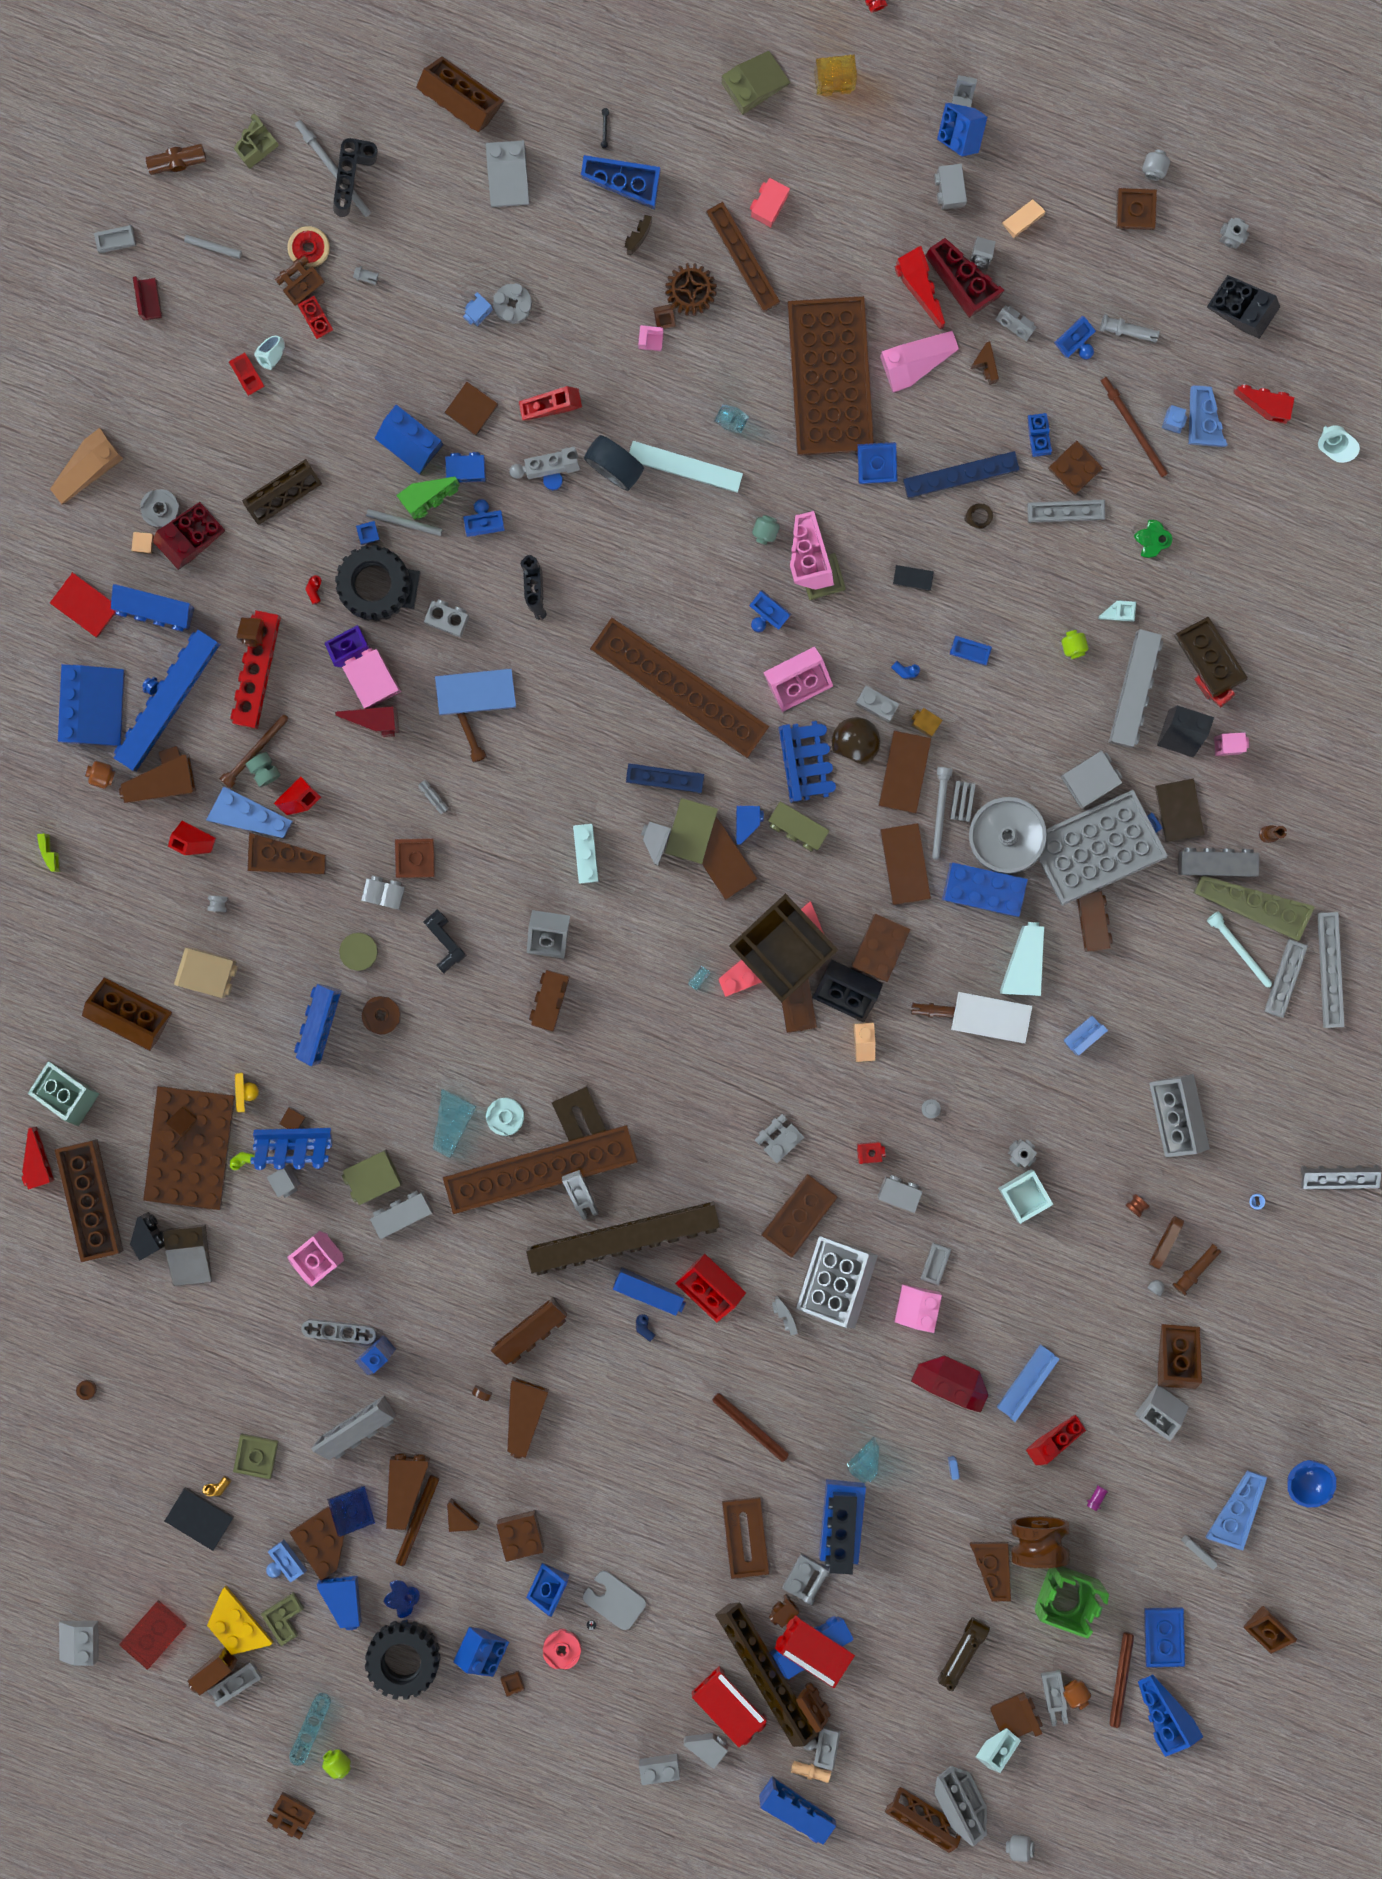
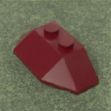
M945 1355L918 1363L911 1382L936 1396L965 1409L980 1413L989 1396L979 1370Z

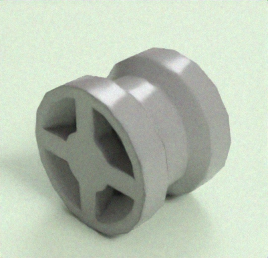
M208 895L210 905L207 907V911L227 912L225 902L228 901V897Z

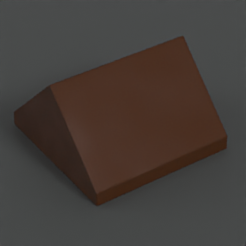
M1264 1606L1243 1627L1270 1654L1297 1641V1638Z

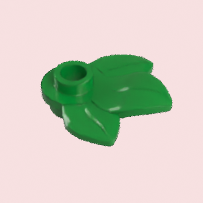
M1148 520V529L1139 530L1134 535L1136 541L1144 546L1141 557H1155L1160 553L1161 549H1167L1172 544L1173 538L1171 533L1164 530L1162 523L1157 520ZM1161 536L1166 537V541L1163 543L1159 542Z

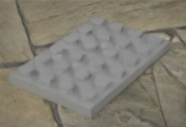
M1131 790L1046 829V845L1038 860L1063 906L1166 859L1168 855L1134 790Z

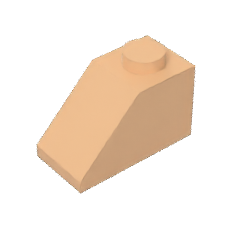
M854 1023L856 1062L875 1061L874 1023Z

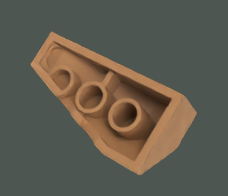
M101 428L83 440L50 488L62 505L123 460Z

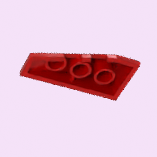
M919 246L897 259L896 266H894L897 277L901 276L902 282L937 327L942 329L945 325L944 317L938 299L933 297L935 295L934 283L928 280L929 266L922 246Z

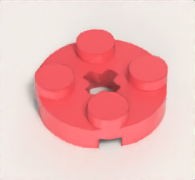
M560 1629L547 1636L543 1646V1657L550 1667L565 1670L570 1669L578 1662L581 1645L575 1634L566 1629ZM558 1646H565L566 1653L561 1652L559 1654L557 1652L559 1650Z

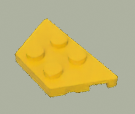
M225 1586L221 1591L207 1627L231 1655L270 1646L273 1640L230 1589Z

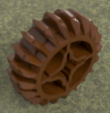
M686 263V269H683L681 265L678 266L679 272L673 270V276H668V281L671 283L665 284V287L669 289L665 291V295L670 296L667 299L668 303L674 302L672 304L673 309L679 306L678 313H682L685 310L686 316L689 315V311H692L693 316H696V310H699L701 314L704 313L703 307L708 310L710 308L708 302L714 303L712 297L717 294L714 291L717 288V284L712 283L715 280L714 276L708 277L710 271L707 270L703 273L704 266L697 269L696 263L693 264V268H690L689 263ZM692 276L700 278L705 284L695 282ZM686 277V283L679 288H675L677 283ZM689 282H691V286L694 289L693 298L688 290ZM702 291H707L704 298L696 302V296L701 294ZM677 295L687 297L690 303L683 302Z

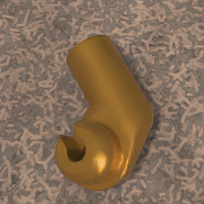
M223 1476L219 1483L206 1484L202 1491L210 1497L220 1496L231 1483V1479Z

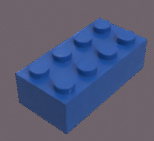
M952 862L949 866L942 901L1019 917L1028 879Z
M826 1479L819 1559L820 1561H825L826 1555H829V1548H826V1538L830 1536L831 1530L827 1528L828 1516L831 1517L832 1509H828L829 1497H832L833 1492H851L857 1495L853 1564H858L866 1493L865 1483ZM843 1509L837 1512V1516L841 1518L847 1514V1511ZM839 1529L836 1531V1535L838 1537H842L846 1534V1531L844 1529ZM839 1548L835 1551L834 1554L837 1556H842L845 1553V1550Z

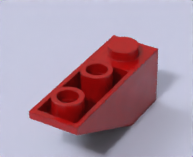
M1240 385L1233 392L1266 420L1286 424L1291 419L1295 397L1289 396V393H1271V390L1265 388L1255 390L1249 385Z
M1073 1415L1038 1438L1026 1451L1036 1466L1048 1464L1080 1437L1086 1429L1078 1417Z

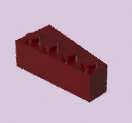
M944 238L930 247L925 257L970 318L997 300L1005 290L1001 286L998 287L992 281V278L982 273L975 263L965 258L959 249Z

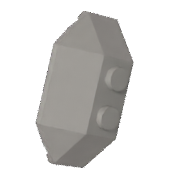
M950 1766L937 1777L935 1796L952 1829L971 1846H975L987 1836V1806L971 1774Z

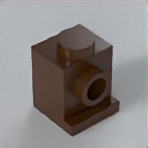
M787 1594L783 1596V1602L779 1601L772 1607L773 1610L769 1616L773 1624H779L781 1628L788 1624L795 1615L799 1614V1608Z

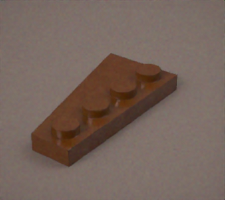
M249 833L247 871L325 874L326 855Z

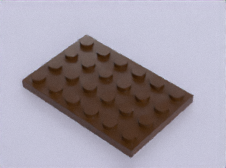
M157 1086L143 1201L216 1210L221 1209L235 1095ZM183 1107L197 1120L173 1149H170L156 1137L166 1126V1122Z

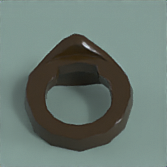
M974 504L967 510L964 520L970 526L982 529L993 520V512L986 504ZM977 509H984L988 514L987 521L984 523L974 522L972 513Z

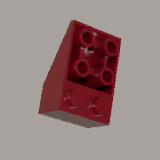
M199 502L157 530L153 543L179 570L195 559L223 534L225 529Z

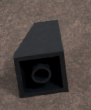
M1178 705L1169 709L1157 746L1194 758L1209 736L1214 717Z

